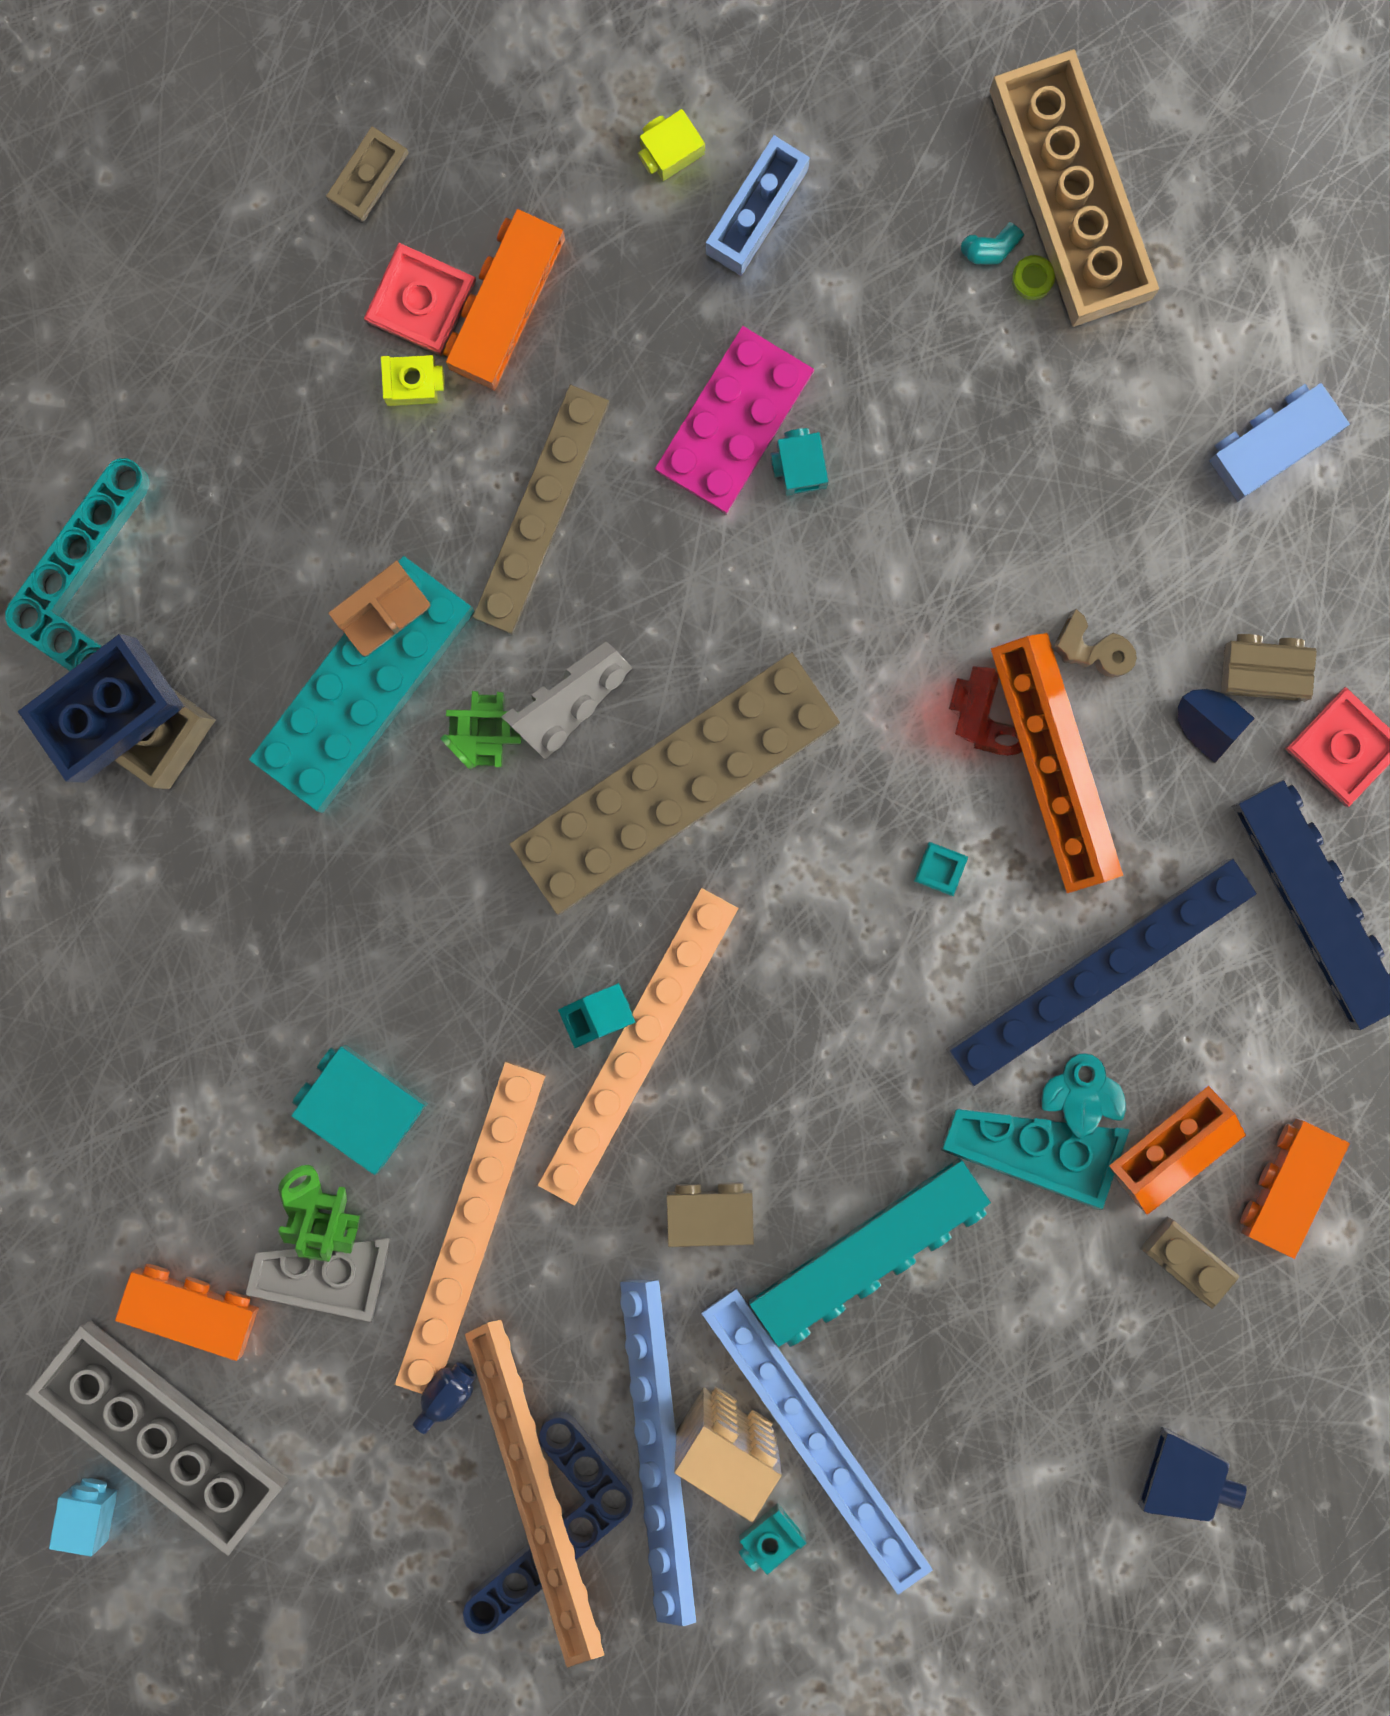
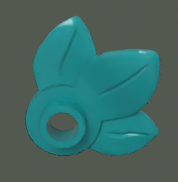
M1083 1053L1070 1058L1064 1066L1063 1074L1051 1078L1045 1084L1042 1091V1110H1063L1069 1129L1079 1139L1086 1137L1096 1128L1102 1115L1116 1121H1122L1125 1116L1126 1101L1121 1086L1106 1077L1103 1063L1091 1054ZM1081 1067H1087L1092 1072V1078L1088 1083L1081 1081L1078 1076Z

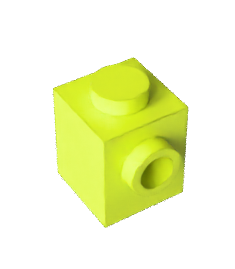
M680 109L666 119L663 115L646 124L642 129L644 132L640 135V147L642 150L638 152V156L646 170L650 174L657 172L663 182L705 155V142L683 109Z

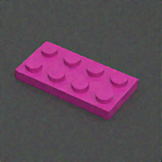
M742 326L655 467V472L727 515L815 369Z

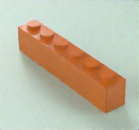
M1048 633L1029 635L991 648L1066 893L1123 876Z

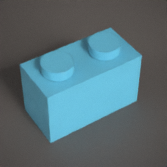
M83 1478L81 1483L76 1482L58 1497L49 1549L92 1557L109 1540L118 1490L106 1488L107 1482L93 1478Z

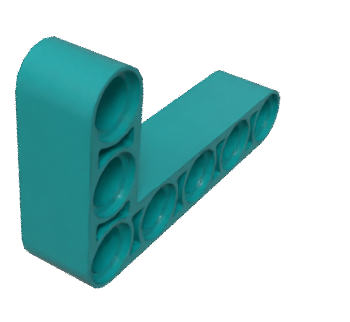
M128 458L116 459L106 467L5 611V620L13 632L69 671L100 649L102 645L60 615L149 489L150 480L147 473L137 463ZM128 470L135 471L136 482L134 486L128 490H120L118 487L119 476ZM101 505H110L112 509L110 520L102 525H96L93 520L95 510ZM77 539H85L87 543L86 553L79 559H71L69 555L70 545ZM60 573L62 577L61 588L56 593L47 594L44 588L46 578L51 574ZM34 607L38 614L37 621L32 627L24 629L20 623V616L25 609ZM62 632H69L72 636L71 647L66 652L58 653L54 647L56 637Z

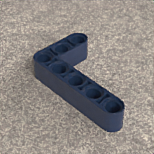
M560 1411L548 1415L543 1421L539 1433V1441L543 1450L583 1496L582 1499L562 1515L569 1541L574 1548L576 1561L629 1515L633 1506L634 1496L629 1482L578 1421L569 1413ZM554 1424H563L571 1432V1438L562 1444L554 1443L548 1436V1428ZM581 1457H590L597 1462L599 1470L592 1476H583L577 1472L575 1462ZM609 1490H618L624 1494L626 1503L618 1509L608 1508L604 1504L602 1496ZM580 1517L588 1519L593 1525V1531L587 1536L575 1535L570 1529L572 1520ZM529 1544L468 1596L463 1610V1621L472 1632L486 1634L495 1630L542 1590ZM512 1573L521 1574L527 1580L528 1586L522 1591H512L505 1584L506 1576ZM478 1601L488 1602L493 1606L495 1614L489 1619L478 1618L474 1614L472 1606Z

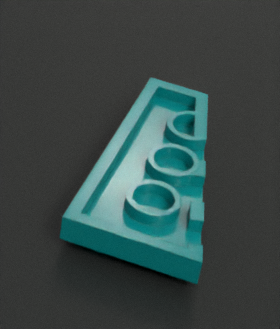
M956 1109L941 1151L1097 1210H1102L1114 1178V1173L1109 1165L1122 1155L1130 1129L1096 1126L1089 1135L1079 1139L1072 1133L1067 1123Z

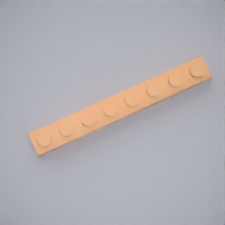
M701 888L632 1013L636 1023L623 1029L538 1184L539 1187L575 1206L739 908Z
M509 1062L504 1064L395 1382L397 1386L423 1394L425 1388L438 1371L447 1366L546 1077L542 1073Z
M501 1320L488 1322L466 1333L465 1337L565 1664L568 1668L604 1656L601 1636L595 1625L588 1603L587 1590L582 1583L575 1561L574 1548L567 1535L561 1506L554 1493L548 1464L541 1451L536 1434V1425L530 1415L523 1392V1383L517 1373L510 1350L509 1338L505 1334Z

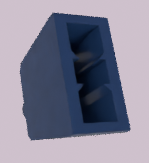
M1161 1427L1138 1505L1144 1512L1150 1514L1209 1522L1215 1516L1218 1503L1240 1510L1246 1497L1247 1486L1226 1479L1230 1464L1223 1457L1170 1429Z

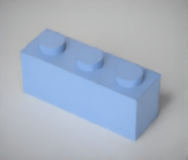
M773 135L706 241V255L742 276L806 175L810 157Z
M1322 383L1311 390L1306 384L1302 385L1284 398L1288 404L1277 413H1274L1270 407L1249 422L1253 429L1240 437L1235 431L1215 445L1218 453L1209 461L1237 502L1350 425Z

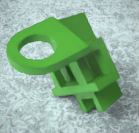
M472 691L471 710H446V716L449 717V735L444 734L440 739L470 770L477 765L502 767L503 744H521L520 735L501 717L508 712L504 711V692H497V695H479L478 691Z
M311 1165L297 1167L286 1174L278 1186L281 1202L289 1217L286 1227L280 1226L278 1230L283 1242L295 1244V1251L298 1257L330 1262L332 1251L351 1254L359 1228L360 1216L344 1213L347 1203L346 1188L339 1187L337 1195L322 1193L318 1173ZM307 1175L300 1185L289 1188L290 1184L298 1177ZM319 1208L332 1210L331 1214L320 1213ZM313 1224H314L315 1227H314L313 1233H311V1229H312V1226H313Z

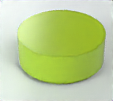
M1030 255L1021 259L1012 273L1014 290L1018 295L1028 300H1037L1046 296L1055 281V272L1052 264L1046 258L1038 255Z

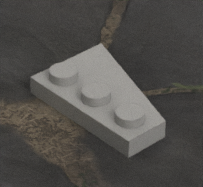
M605 641L566 669L562 682L550 690L544 686L531 695L534 702L520 712L512 708L501 717L546 760L554 751L563 746L567 737L583 720H586L593 714L596 706L609 692L623 682L626 674L632 667L616 649Z
M391 1239L356 1242L353 1245L351 1254L332 1251L330 1262L298 1257L295 1249L255 1253L246 1296L372 1323Z

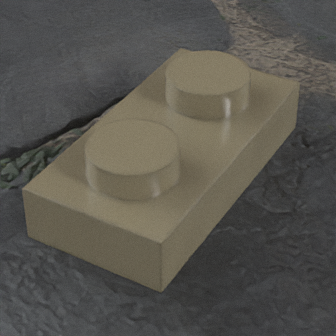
M371 126L326 195L327 200L363 223L408 155L407 148Z

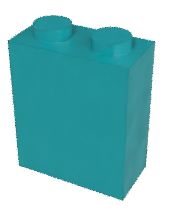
M347 1045L340 1046L338 1051L331 1047L317 1066V1069L322 1073L313 1086L306 1082L293 1099L292 1103L297 1108L291 1116L373 1175H376L381 1171L428 1103Z

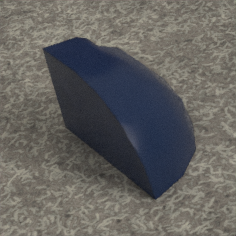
M1210 689L1190 691L1182 696L1177 707L1178 721L1184 734L1195 747L1214 763L1218 761L1255 719L1236 701L1221 692Z

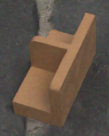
M396 560L328 614L337 626L343 630L360 654L366 657L427 611L431 604Z

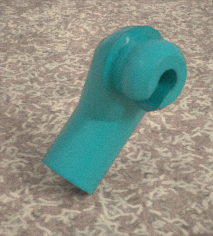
M1009 222L996 238H978L976 235L967 236L961 243V252L974 264L996 265L1008 256L1025 235L1019 227Z

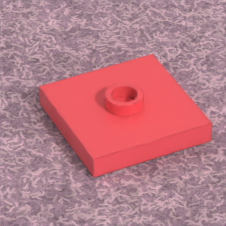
M398 243L366 312L364 321L442 356L446 343L462 313L465 302L475 285L476 277Z
M1344 687L1285 750L1345 807H1349L1390 764V728L1348 688Z

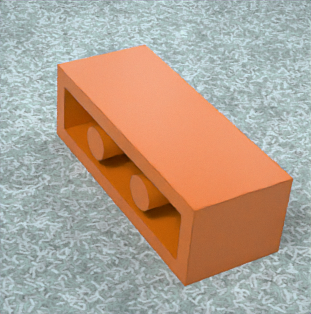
M1207 1086L1109 1165L1121 1187L1143 1212L1148 1215L1244 1138L1246 1134L1236 1114L1210 1086Z
M1295 1119L1293 1125L1287 1124L1277 1142V1147L1281 1148L1274 1164L1269 1162L1260 1176L1258 1184L1263 1188L1256 1202L1251 1200L1243 1211L1240 1223L1244 1227L1241 1233L1295 1259L1350 1143L1303 1120Z
M145 1264L144 1269L137 1268L130 1273L115 1321L235 1361L243 1356L259 1307L249 1304L250 1297L234 1291H226L225 1296L209 1291V1283L195 1278L186 1277L185 1282L170 1278L169 1270L152 1264Z

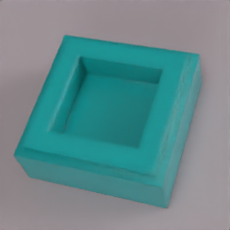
M928 842L913 882L954 896L968 856Z

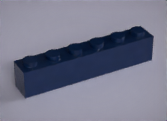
M1284 780L1275 782L1232 805V808L1348 1024L1353 1030H1362L1390 1015V973L1388 974L1381 961V958L1385 957L1384 951L1373 934L1368 936L1360 921L1365 918L1357 901L1353 897L1348 899L1340 884L1344 882V877L1334 860L1327 861L1320 846L1324 845V840L1318 828L1313 822L1307 824L1300 809L1304 807L1300 794L1293 785L1287 787Z

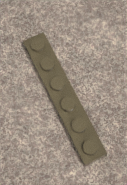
M571 384L569 385L473 615L475 620L513 635L609 406V400Z

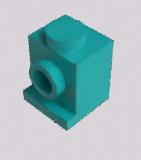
M777 1503L739 1535V1542L743 1548L738 1552L754 1572L761 1567L768 1575L797 1549H801L807 1544L806 1536L780 1504ZM766 1538H773L778 1542V1546L774 1551L768 1552L762 1548L761 1544Z

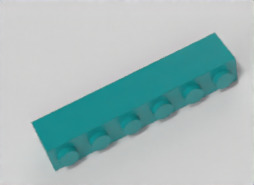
M957 1158L749 1299V1304L776 1345L780 1347L787 1342L789 1347H792L810 1335L809 1326L821 1318L825 1323H828L846 1310L843 1303L857 1294L860 1299H863L876 1291L881 1286L879 1279L890 1271L898 1275L917 1262L914 1258L915 1254L927 1246L930 1251H934L952 1238L949 1231L961 1223L967 1228L978 1222L987 1214L984 1208L991 1204V1202L963 1160Z

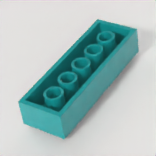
M404 555L399 560V564L430 602V608L366 657L360 654L344 633L249 758L252 763L321 813H324L475 613L472 606Z

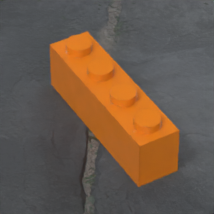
M519 209L516 210L512 219L506 217L497 235V241L501 242L495 257L489 255L486 258L479 274V279L483 280L478 294L476 296L471 293L467 298L461 313V317L465 318L464 324L459 334L452 332L443 352V355L448 357L446 364L449 370L494 391L565 241L563 229Z

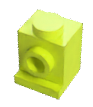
M433 355L391 358L390 356H381L383 399L387 406L438 403L437 391H444L445 387L443 365L436 366ZM409 371L420 373V379L417 383L408 384L405 382V376Z

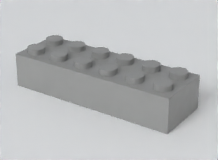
M91 1320L78 1328L26 1394L227 1556H229L289 1480Z

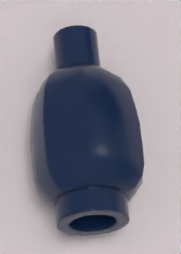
M456 1362L452 1368H443L438 1371L421 1396L422 1412L413 1422V1426L417 1431L426 1434L435 1422H444L451 1419L465 1405L473 1393L472 1383L476 1380V1375L473 1371L460 1362Z

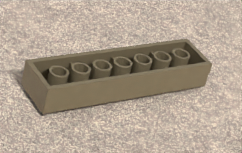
M791 652L509 843V845L556 914L561 915L832 731L840 724V721L793 652Z

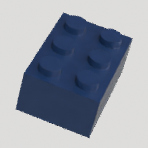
M118 634L21 708L18 713L66 782L85 783L185 706L136 637Z

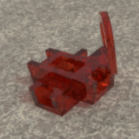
M973 666L969 680L957 678L949 710L959 716L955 735L974 743V749L1006 756L1021 753L1022 748L1015 726L993 721L989 717L999 680L998 672H995V668ZM1000 735H1011L1016 737L1018 742L1014 745L1006 746L999 744L995 739Z

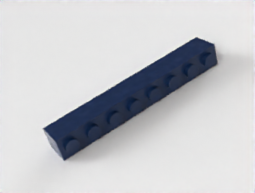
M1233 858L1223 860L946 1049L968 1083L972 1086L977 1085L1257 894Z

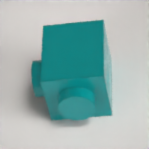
M799 428L785 432V438L778 439L777 452L770 453L774 477H782L785 495L827 489L829 481L820 432L810 434L809 428Z
M619 983L558 1009L574 1049L636 1023Z

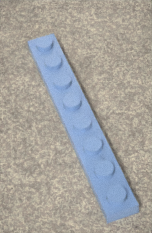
M633 1279L620 1282V1304L624 1314L625 1349L629 1361L630 1393L633 1398L635 1416L634 1433L638 1443L639 1478L642 1483L645 1508L644 1522L647 1526L649 1545L648 1562L651 1568L654 1591L653 1606L657 1622L686 1626L696 1623L681 1478L674 1473L676 1432L659 1280Z
M734 1288L704 1309L701 1314L896 1593L899 1595L933 1571L927 1559L739 1290Z

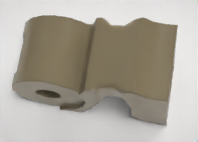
M1077 609L1070 612L1053 646V651L1061 656L1062 662L1074 663L1083 667H1088L1095 663L1097 670L1102 675L1110 678L1122 676L1132 670L1137 656L1136 650L1128 639L1119 634L1112 633L1093 646H1089L1084 643L1082 637L1088 628L1085 616Z

